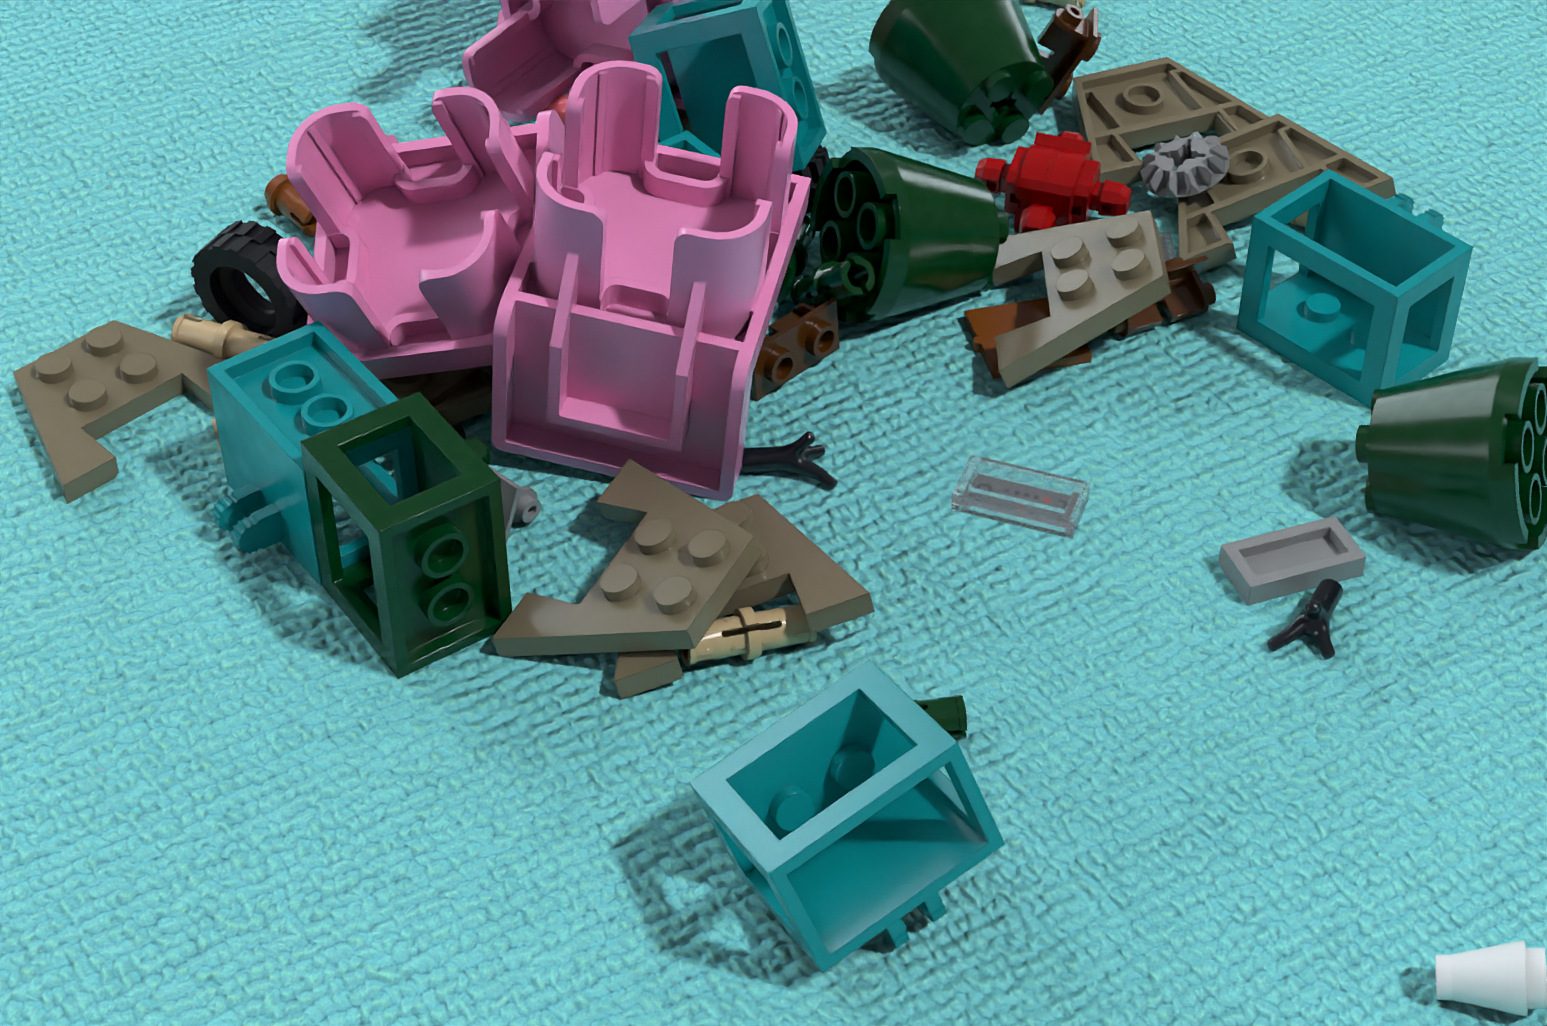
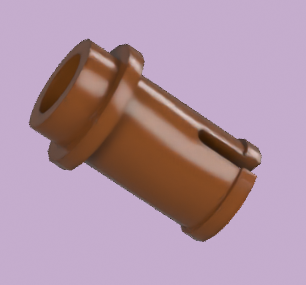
M279 174L272 178L265 188V198L270 211L278 216L285 215L306 236L315 237L317 220L290 183L287 174Z

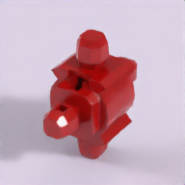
M1064 131L1058 136L1037 132L1035 142L1030 148L1018 146L1011 164H1007V160L981 159L978 162L974 175L975 179L985 184L990 193L999 196L1001 192L1005 193L1004 211L1015 215L1013 230L1016 233L1090 221L1094 211H1098L1100 216L1114 217L1125 215L1131 202L1132 190L1124 184L1107 179L1105 183L1100 182L1101 162L1090 160L1091 142L1084 141L1083 136L1077 132Z

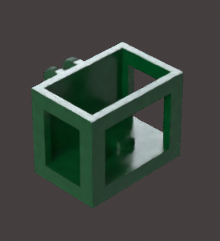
M416 392L300 441L323 588L398 679L494 635L512 613L501 481L488 466L490 464V449L487 447V443H483L482 440H476V438L464 440L420 392ZM411 426L419 493L389 506L344 453ZM332 496L367 535L369 541L370 557L343 569ZM375 585L377 606L363 589Z

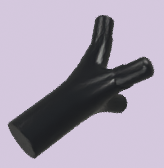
M810 431L788 445L744 448L742 468L744 473L787 471L816 479L830 490L834 489L838 483L837 479L826 470L810 461L825 454L823 445L810 446L815 441V436Z
M1333 579L1322 580L1296 619L1279 634L1267 641L1269 649L1276 651L1303 635H1310L1316 639L1322 657L1325 659L1332 658L1335 655V650L1330 639V620L1333 611L1343 596L1341 584Z

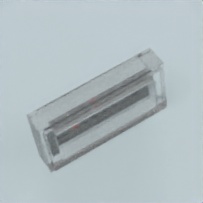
M970 454L952 493L951 510L1073 539L1089 500L1090 483Z

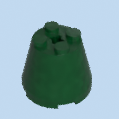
M891 0L880 14L871 33L868 51L873 56L876 72L885 85L968 144L983 145L1001 139L1004 143L1009 144L1019 140L1029 129L1028 120L1039 109L1045 97L1051 93L1054 87V80L1046 70L1018 0Z
M851 147V150L846 152L841 158L831 157L826 163L815 189L809 231H820L821 264L831 261L843 263L856 256L870 262L875 272V283L869 292H863L862 295L853 296L849 303L837 308L838 320L845 323H873L974 292L988 291L992 285L993 270L997 261L999 245L1004 244L1008 238L1009 220L1005 211L997 210L990 191L980 180L879 148ZM852 274L848 275V280L854 279V276Z
M1511 357L1385 389L1374 390L1371 399L1370 425H1360L1357 429L1355 452L1358 462L1368 463L1369 478L1365 487V505L1369 513L1386 514L1508 550H1539L1547 538V487H1545L1547 486V366H1538V357Z

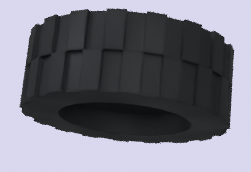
M242 220L235 221L222 230L194 256L192 260L194 266L191 268V277L194 278L195 282L193 286L196 294L200 296L203 302L201 304L206 312H209L215 319V322L221 324L229 320L245 324L251 332L274 338L307 325L308 313L281 279L277 270V247L279 240L283 239V237L277 234L276 230L269 226H261L258 222L251 220L247 223H243ZM245 274L260 285L271 302L255 290Z

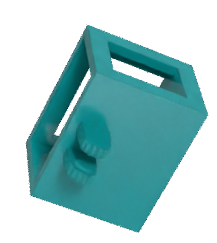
M677 0L657 5L628 36L635 62L651 65L659 70L662 75L659 121L660 141L684 132L659 54L664 51L668 52L693 135L720 156L726 102L731 90L737 86H748L773 93L786 101L794 110L798 127L792 172L805 169L827 134L788 0Z
M1327 169L1253 216L1236 329L1371 409V399L1375 389H1385L1421 380L1448 360L1473 246L1442 230L1443 220L1445 219L1443 214L1430 208L1428 211L1425 210L1424 213H1420L1417 216L1412 214L1413 204L1415 203L1413 198L1399 192L1398 195L1395 194L1394 197L1386 200L1338 173ZM1308 210L1304 235L1285 225ZM1275 250L1298 262L1299 269L1296 274L1269 291Z
M318 320L210 366L206 370L227 484L234 490L229 496L225 495L222 499L219 498V501L214 504L215 507L211 510L213 522L219 529H222L224 532L228 530L232 534L230 538L233 541L232 543L243 554L246 552L251 554L254 551L257 552L260 548L265 549L281 542L320 586H323L300 441L399 399ZM411 426L344 453L389 506L419 493ZM392 451L396 481L375 460L376 458ZM367 535L339 547L342 569L370 557Z
M870 659L689 782L742 879L822 973L879 933L884 935L890 945L896 949L910 940L906 931V925L901 919L903 916L917 907L920 913L927 916L931 922L937 921L947 914L945 905L942 903L938 892L1005 845L958 742ZM941 767H945L950 779L940 770Z

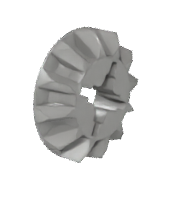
M1198 131L1185 138H1180L1175 134L1173 141L1169 143H1156L1154 152L1142 157L1143 169L1140 173L1144 186L1155 195L1167 198L1192 196L1213 187L1226 175L1230 165L1227 146L1221 145L1217 136L1203 138Z

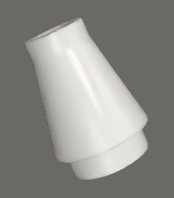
M1521 940L1455 954H1435L1436 1000H1453L1526 1017L1528 1009H1547V971L1544 948H1526L1525 941Z

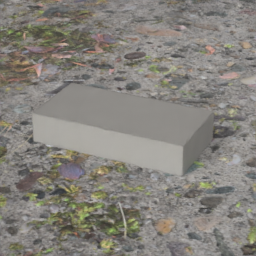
M1332 516L1222 544L1218 564L1248 606L1317 588L1324 579H1333L1340 582L1363 576L1366 556L1337 517Z

